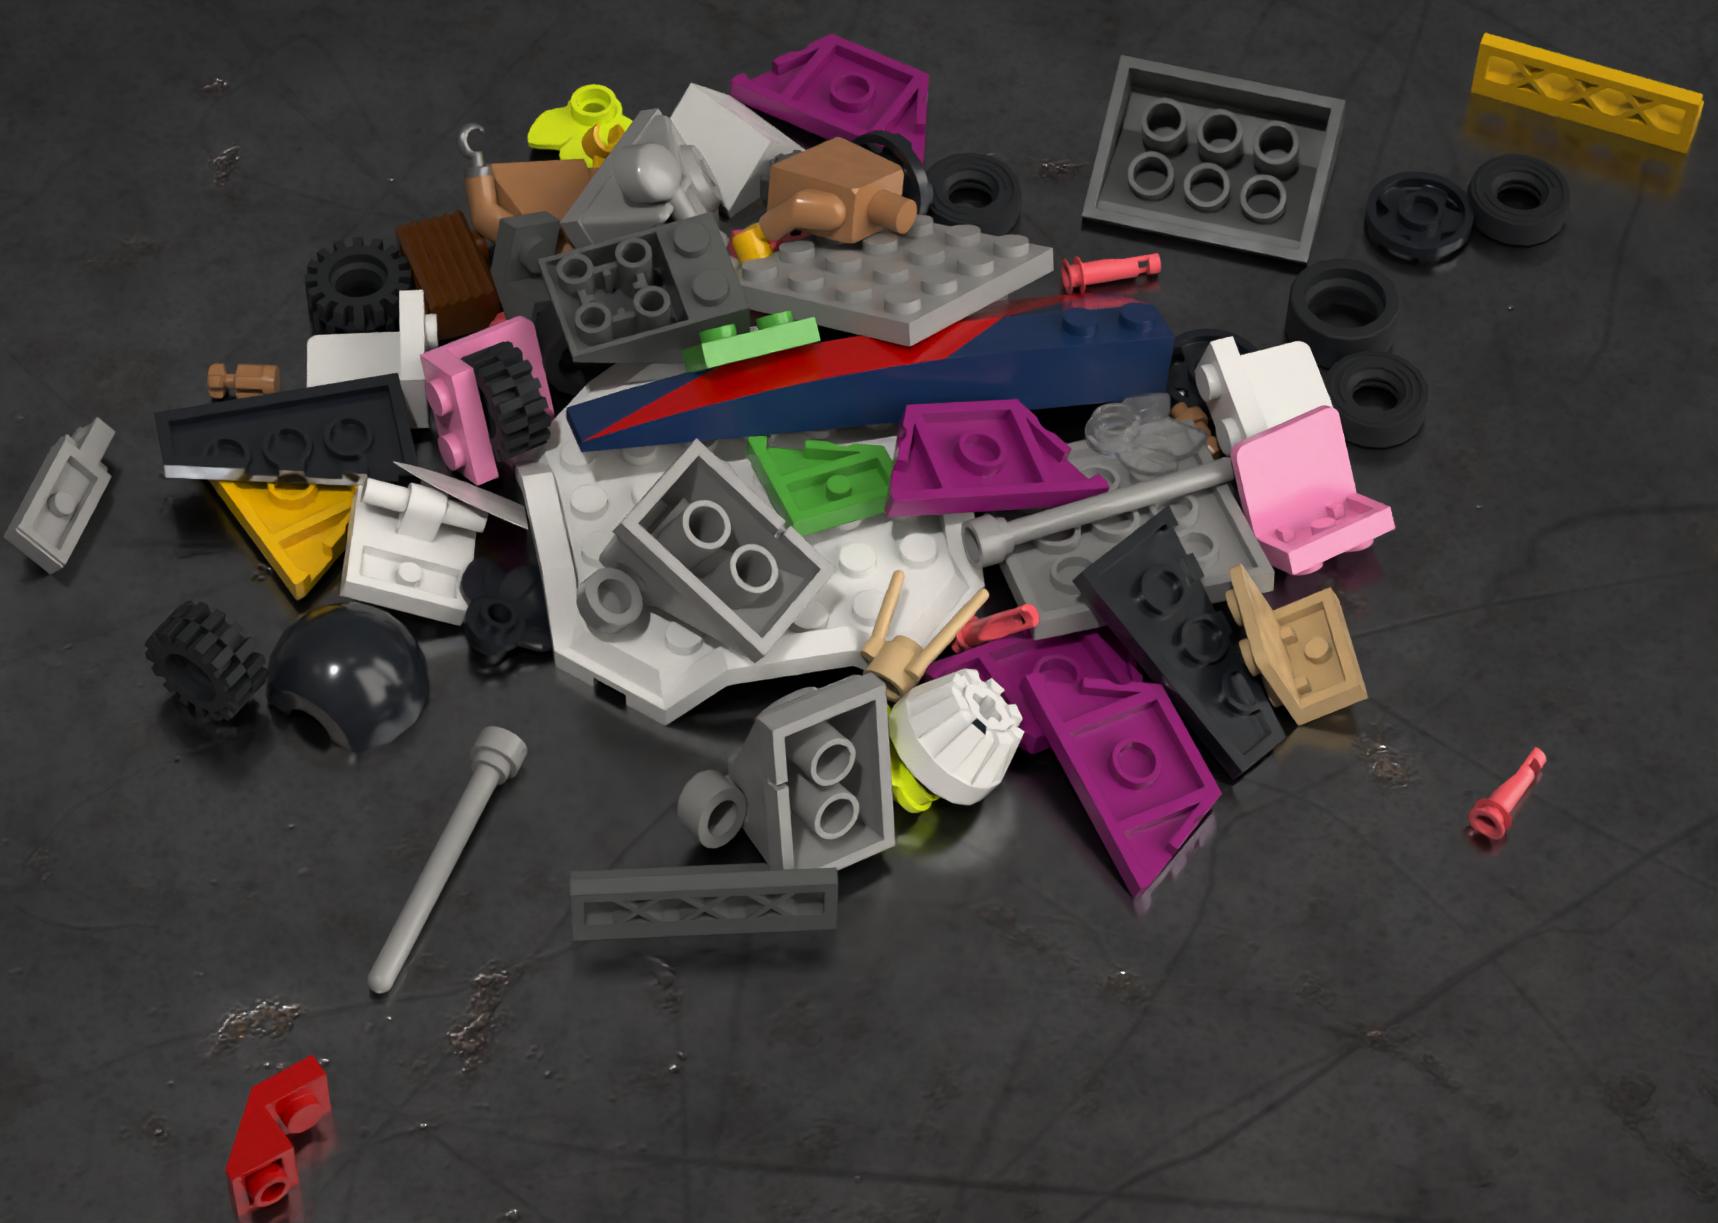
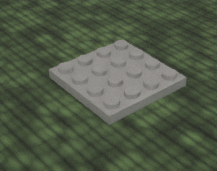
M916 215L912 227L904 234L886 228L856 243H842L811 234L801 240L782 243L779 246V250L769 257L747 260L742 263L741 269L735 272L751 310L768 314L791 310L794 320L815 317L816 323L819 326L910 347L1054 271L1053 248L1031 244L1025 236L1003 235L998 237L981 233V229L974 225H955L950 227L933 223V218L930 216Z
M1192 419L1067 444L1072 449L1067 460L1088 479L1099 473L1110 487L1108 492L1214 461ZM1227 483L1015 545L1013 552L1006 554L1004 561L998 563L1017 605L1031 604L1039 613L1038 625L1029 629L1034 641L1107 626L1072 580L1168 505L1179 524L1174 530L1187 555L1190 553L1194 554L1205 575L1200 581L1212 604L1227 601L1225 592L1233 589L1229 568L1241 563L1261 593L1273 591L1275 572ZM1055 507L975 512V515L980 517L990 514L995 519L1003 517L1008 522Z

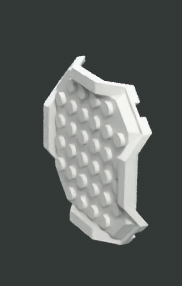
M757 326L750 327V332L758 330ZM614 364L588 382L551 422V426L547 427L551 435L550 439H547L546 444L522 453L514 462L515 479L524 495L543 583L555 666L592 687L601 681L626 695V705L665 726L727 685L849 666L865 670L870 661L860 654V650L872 634L886 590L896 570L903 571L905 579L885 641H893L897 635H902L914 640L924 649L978 590L985 589L983 569H976L970 563L961 537L962 523L974 519V512L888 518L884 512L802 536L837 570L768 653L756 663L656 606H647L644 603L638 619L623 631L613 634L599 632L589 626L580 615L576 604L577 590L581 583L600 568H605L599 562V556L615 535L612 531L692 442L581 452L566 419V408L625 389L686 373L685 364ZM899 422L760 436L767 437V447L804 450L805 440L829 441L838 446H849L854 443L880 445L885 447L893 461ZM750 437L700 441L717 458L730 464L738 474V477L778 514L746 455L747 438ZM783 524L781 528L785 531L786 527Z

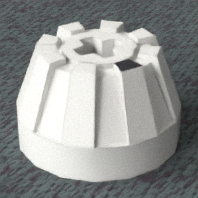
M965 668L912 688L893 706L888 716L891 740L899 757L913 776L934 794L952 803L971 805L982 800L1001 783L1024 734V731L1018 727L1023 718L1017 705H1007L1000 695L1005 689L992 678L986 682L981 681L978 670Z

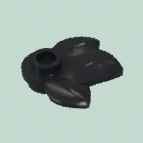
M485 555L479 556L470 562L461 577L459 586L460 593L468 605L463 618L468 643L478 652L488 656L504 655L517 646L538 652L553 650L539 566L532 564L521 565L506 573L496 562Z

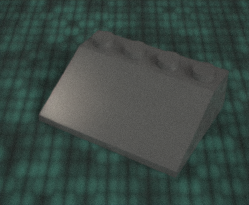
M1121 55L1082 212V219L1307 266L1342 134L1345 118V100Z

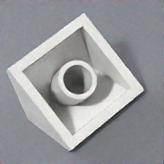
M694 83L689 85L670 117L687 145H695L710 166L723 197L718 211L729 219L760 198V176L770 175V161L772 159H775L780 153L786 155L793 153V150L805 151V149L732 96Z

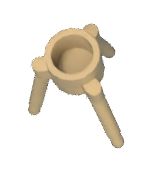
M894 571L872 634L860 650V654L870 661L863 675L870 672L876 675L886 684L887 700L897 703L917 685L929 664L956 638V634L989 598V592L986 589L978 590L923 649L917 642L902 635H897L893 641H885L905 579L903 571Z

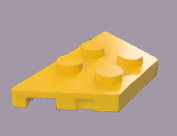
M208 479L296 600L305 597L346 549L352 499L358 486Z

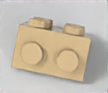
M1241 563L1229 568L1233 589L1225 592L1226 600L1239 627L1244 625L1248 637L1239 641L1240 650L1250 673L1253 676L1261 674L1267 695L1275 708L1284 705L1297 725L1300 726L1369 698L1339 599L1331 587L1272 610Z

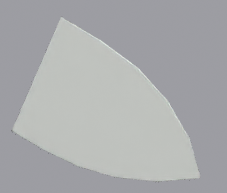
M394 462L434 487L474 507L528 529L525 506L447 475L413 465Z

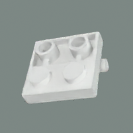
M366 478L364 485L358 486L352 499L339 596L461 626L468 605L460 593V581L467 566L473 561L476 532H483L488 512L464 502L448 499V493L412 482L406 488Z

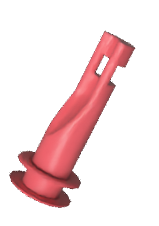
M1158 253L1125 259H1102L1082 263L1078 256H1075L1072 265H1069L1065 258L1061 262V278L1068 294H1072L1073 288L1079 287L1081 293H1084L1087 285L1135 278L1141 273L1152 275L1161 272V261ZM1147 261V267L1139 268L1138 262Z
M1024 604L1015 609L1005 610L981 619L973 616L956 634V638L950 643V646L958 654L1008 635L1036 627L1039 623V613L1033 605Z
M1534 747L1515 775L1500 785L1491 794L1489 799L1482 798L1475 802L1474 808L1468 813V821L1472 828L1496 840L1504 836L1505 830H1508L1512 825V818L1509 813L1535 778L1534 773L1539 772L1546 763V756L1542 750Z

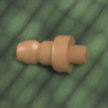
M1185 402L1176 404L1170 411V414L1175 419L1173 422L1192 419L1213 459H1219L1223 452L1217 438L1211 436V430L1207 427L1208 417L1198 406L1189 408Z

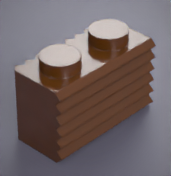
M457 209L452 215L445 212L441 217L434 215L430 220L422 218L419 223L411 221L407 226L400 224L395 229L397 248L399 249L400 257L405 255L412 272L413 290H423L425 314H437L438 341L489 328L490 323L495 320L497 314L501 313V302L490 273L491 270L488 269L486 264L489 262V251L485 237L475 229L471 230L463 212Z

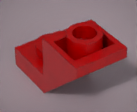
M313 1055L306 1057L251 1088L225 1169L231 1206L238 1217L257 1206L265 1207L277 1202L291 1187L299 1183L294 1147L286 1135L300 1133L311 1128L319 1121L322 1115L331 1111L327 1076Z

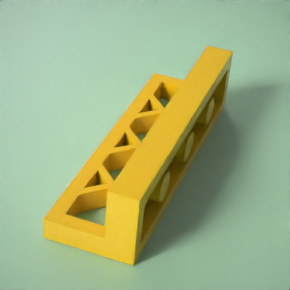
M1484 33L1480 42L1471 87L1472 93L1687 154L1705 102L1702 101L1703 94L1488 33Z

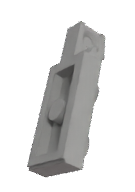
M98 417L94 418L93 422L83 428L81 426L78 427L72 437L67 434L60 437L57 443L51 447L3 536L49 574L62 569L66 565L112 477L107 473L108 467L100 461L115 431Z

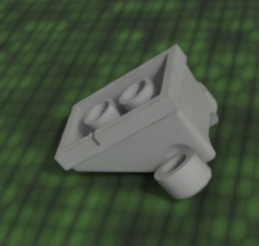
M658 108L641 110L559 224L576 249L708 212L713 213L720 231L718 207L722 203L723 197L717 180L704 156L695 145H687L672 120L662 115ZM720 231L724 244L727 247L729 238ZM729 256L734 270L741 269L740 261L733 256Z
M696 438L612 531L615 535L599 556V562L605 568L598 569L581 583L576 593V604L580 615L589 626L607 634L619 633L638 619L643 609V603L647 606H656L745 655L756 663L768 653L837 569L793 527L790 526L784 531L781 527L786 521L738 477V474L730 464L717 458Z
M870 672L863 676H849L820 689L806 687L780 698L765 708L755 718V722L739 754L728 758L729 775L723 776L717 770L699 772L686 783L678 799L677 814L680 824L705 847L718 848L725 845L734 838L742 827L770 866V870L837 867L838 871L895 846L886 684Z

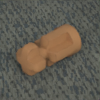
M213 363L209 367L207 386L209 396L214 399H224L227 389H235L237 399L280 392L281 375L278 365L238 364L235 374H227L225 363Z

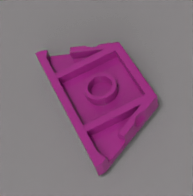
M829 34L809 43L808 47L804 50L789 52L773 59L772 70L751 80L744 73H741L730 81V96L739 102L828 140L838 136L851 142L858 136L874 130H883L892 134L899 133L912 143V150L919 158L922 166L924 165L929 87L928 73L837 35ZM876 144V145H878L881 149H883V147H884L883 145Z
M1018 399L906 405L899 422L884 512L888 518L1058 507L1106 493L1110 487L1099 473L1088 479L1070 463L1067 458L1072 449L1055 433L1043 428L1038 418Z
M1107 625L1035 641L1029 629L930 663L926 672L919 680V684H924L965 668L978 670L980 680L983 682L992 678L1005 689L1000 695L1007 705L1016 704L1023 718L1018 727L1024 731V734L1018 746L1031 754H1035L1051 748L1019 688L1025 675L1033 672L1045 673V681L1079 684L1083 677L1108 679L1119 685L1129 684L1132 681L1143 682V675L1139 672V663Z
M1033 672L1025 675L1019 685L1024 698L1133 899L1142 896L1222 794L1162 684L1132 681L1129 684L1119 685L1108 679L1083 677L1080 683L1076 684L1045 681V673Z

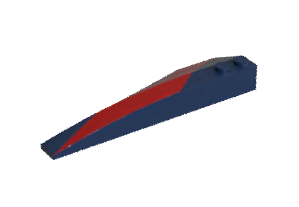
M1106 291L999 300L910 347L863 335L804 345L716 366L695 373L691 371L579 403L566 408V419L580 451L592 452L693 442L696 438L699 441L898 423L906 405L1018 399L1027 409L1035 410L1161 398L1166 395L1175 335L1154 304Z

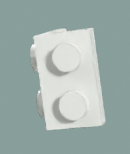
M423 290L399 291L400 332L327 334L311 337L307 342V387L398 373L410 429L429 428V404L425 393L426 380L420 354L438 348L437 314H425Z
M1233 336L1211 341L1194 371L1198 391L1202 399L1206 401L1216 427L1219 446L1222 452L1229 458H1231L1232 447L1244 439L1319 406L1326 405L1333 408L1311 349L1306 343L1301 341L1244 355L1239 354Z

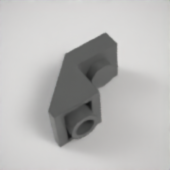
M547 211L500 218L490 273L507 320L517 316H524L534 324L536 317L551 302L537 259L555 255L561 220Z

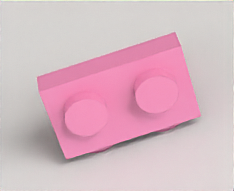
M524 316L514 317L420 354L426 380L425 393L434 413L439 433L438 446L441 456L450 470H456L477 486L499 476L474 369L462 361V357L503 341L512 342L514 348L518 347L523 352V361L528 359L532 365L531 374L533 378L538 377L542 387L539 388L541 397H546L549 407L544 409V411L551 417V422L555 418L535 325Z
M1322 405L1244 439L1236 443L1231 449L1230 457L1244 516L1270 565L1294 576L1307 575L1319 570L1323 566L1324 561L1343 552H1356L1366 549L1373 544L1374 538L1395 529L1390 506L1356 492L1338 411L1332 407Z

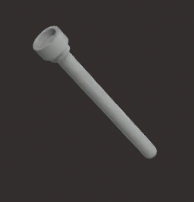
M1220 458L1008 522L1003 517L995 519L990 514L964 521L961 527V537L965 553L973 567L976 569L985 568L1003 562L1005 555L1012 553L1015 545L1235 479L1231 458Z
M488 726L481 730L470 751L473 775L367 976V984L373 992L385 993L392 988L496 785L504 784L507 779L515 777L528 750L525 743L514 733L504 728Z

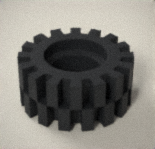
M353 237V246L346 247L343 240L333 242V253L323 247L317 252L318 262L310 260L307 265L308 274H305L308 314L310 321H314V328L320 334L326 330L327 334L395 332V327L400 329L399 291L413 290V283L408 260L405 255L400 257L398 248L391 244L384 251L383 240L373 238L370 246H364L363 237ZM359 286H367L379 290L374 294L364 297H349L340 294L347 289Z
M503 341L462 357L461 360L474 369L494 459L497 458V462H502L546 444L547 439H550L551 435L547 428L551 426V417L544 409L549 407L546 397H541L539 388L542 386L538 377L533 378L531 374L532 365L528 359L523 361V352L518 347L514 348L512 342Z
M192 600L186 601L183 605L180 604L146 640L145 647L148 648L145 652L146 658L155 663L151 667L155 676H161L166 679L163 686L170 693L175 690L181 695L178 701L186 707L191 703L194 704L196 713L204 717L210 713L213 720L221 721L225 718L227 721L232 719L266 682L268 669L263 667L266 660L263 654L253 652L257 644L251 637L244 638L240 634L243 628L236 621L231 625L225 621L226 614L216 609L211 613L206 603L199 602L195 605Z

